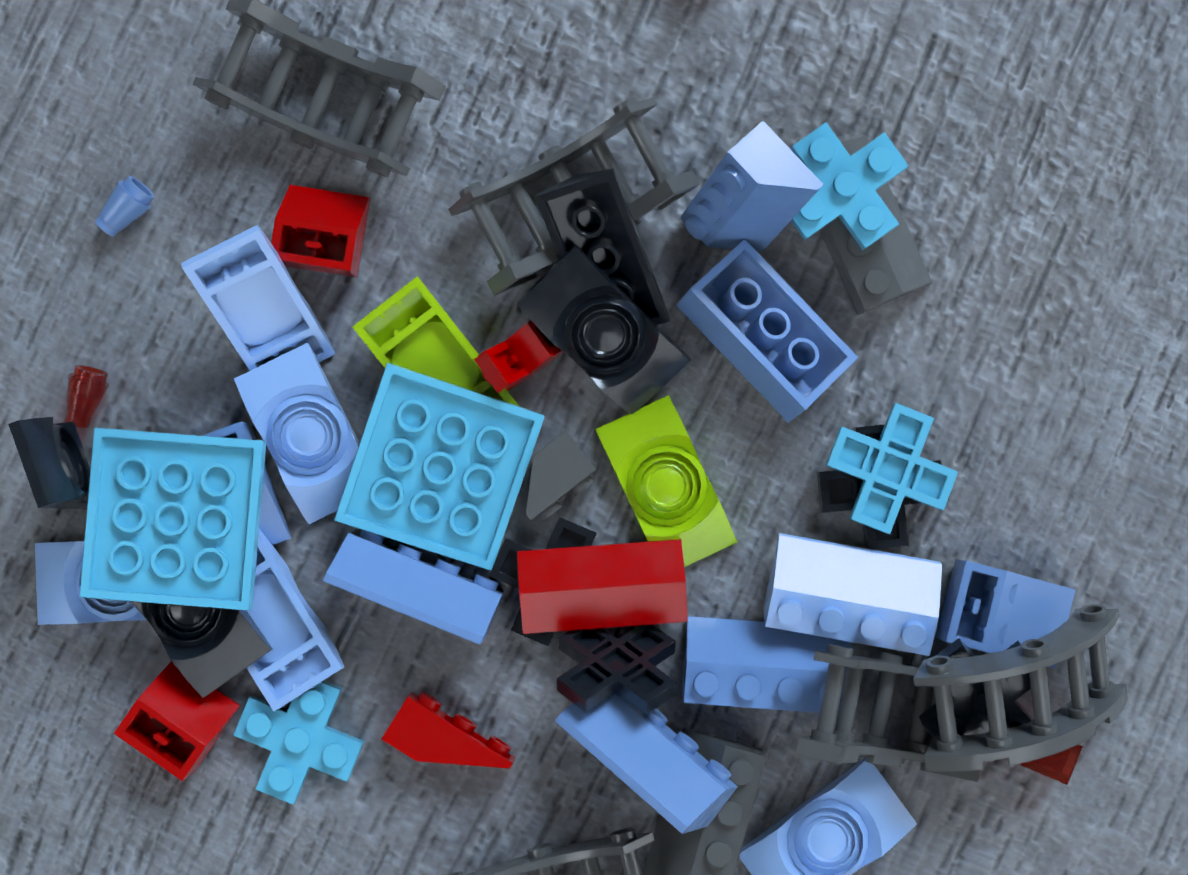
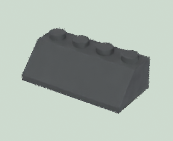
M867 136L842 141L841 143L851 156L870 142ZM888 182L877 189L876 192L896 218L899 225L872 245L862 250L839 217L819 230L857 316L933 283Z
M683 727L682 733L698 744L699 749L697 752L707 761L713 759L722 764L731 773L729 780L738 787L708 827L682 834L659 814L653 834L655 841L651 842L642 875H734L766 755L759 748Z

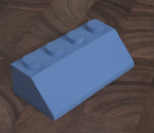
M762 121L726 153L683 212L680 219L685 223V227L690 235L701 240L707 247L734 249L745 239L757 252H763L824 184L772 129Z
M745 239L691 287L676 305L788 423L804 412L859 358Z
M361 529L360 534L355 532L347 534L325 574L324 582L479 645L486 639L504 595V592L496 590L498 582L478 574L475 575L474 580L458 574L461 567L438 559L434 565L420 559L422 551L402 543L399 544L398 549L383 544L384 536Z
M688 616L681 698L684 703L819 713L829 663L813 660L815 651H827L828 644L851 648V642L765 627V621Z
M618 693L613 694L586 713L572 703L559 714L555 720L556 723L682 834L708 827L738 787L729 780L731 773L722 764L713 759L707 761L697 752L699 746L693 739L682 732L676 734L665 725L668 720L660 711L654 709L645 715Z

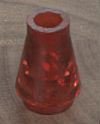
M75 365L74 372L68 374L65 422L74 421L77 427H89L91 419L110 385L106 382L107 372L90 366Z

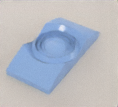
M258 225L181 263L182 269L250 371L308 342L318 362L335 355L334 349L313 310L296 287L278 252Z
M308 342L234 378V381L254 426L262 439L266 441V445L277 465L287 490L307 523L311 524L337 511L360 442Z
M259 529L252 610H247V612L273 650L247 669L274 712L344 668V665L324 623L310 608L299 591L288 565Z
M84 541L35 543L38 625L146 620L131 601L80 597Z
M863 758L741 848L739 858L751 875H852L860 868L882 857L908 834L917 823L875 765L866 762L867 758Z

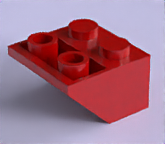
M289 185L275 217L271 244L286 267L358 278L371 198Z
M171 661L138 697L113 734L181 781H184L196 772L241 705L218 689L202 698Z

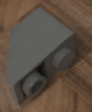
M566 431L533 456L526 515L530 520L539 516L544 522L562 507L558 501L570 490L576 497L595 482L590 476L596 471L595 467Z

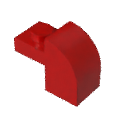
M530 321L504 342L483 351L474 361L481 369L484 379L494 387L497 393H500L505 389L509 391L548 365L563 351L555 346Z

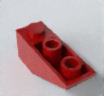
M421 691L419 696L411 692L381 740L417 762L510 769L515 759L509 753L512 748L507 743L493 735L489 739L484 738L474 731L477 726L472 721L458 713L451 717L440 710L442 706L440 701Z

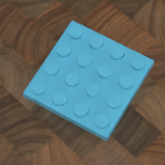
M387 362L334 521L492 571L545 416L541 413Z
M94 428L80 597L252 610L266 441Z

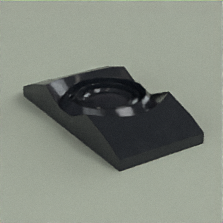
M576 244L517 301V305L555 346L573 359L600 390L630 414L637 412L691 361V358Z
M53 417L18 420L8 424L37 507L87 509L91 469L74 421L53 424Z
M131 601L159 636L170 660L202 698L211 694L273 650L247 610Z

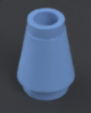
M128 176L125 181H118L95 223L105 233L115 237L118 232L151 209L150 202L155 197L142 182L132 176Z

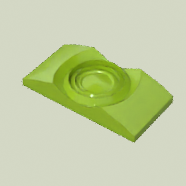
M418 276L352 326L384 368L387 362L519 406L506 389L497 393L494 387L484 379L481 369L474 361L479 354Z
M669 395L640 408L633 414L629 413L595 429L647 541L682 539L684 567L737 543L723 507L703 469L692 441Z

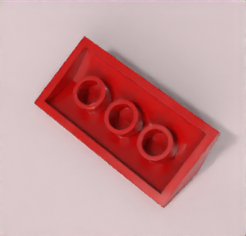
M682 539L517 551L523 634L688 622Z

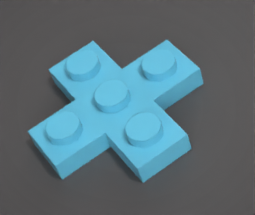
M826 122L791 147L792 152L824 184L791 221L804 241L839 217L860 248L864 250L899 225L876 190L906 170L909 165L885 132L850 156Z
M893 403L879 441L845 427H839L825 466L863 480L849 517L850 520L890 534L904 496L938 510H944L958 471L920 457L934 417Z
M323 680L293 699L288 710L281 707L274 712L267 701L253 695L248 698L233 736L271 751L256 790L294 805L297 802L310 767L346 782L350 779L365 741L328 726L343 688Z

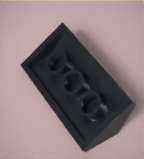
M614 168L575 175L535 194V200L559 260L576 244L657 325L670 321V316Z

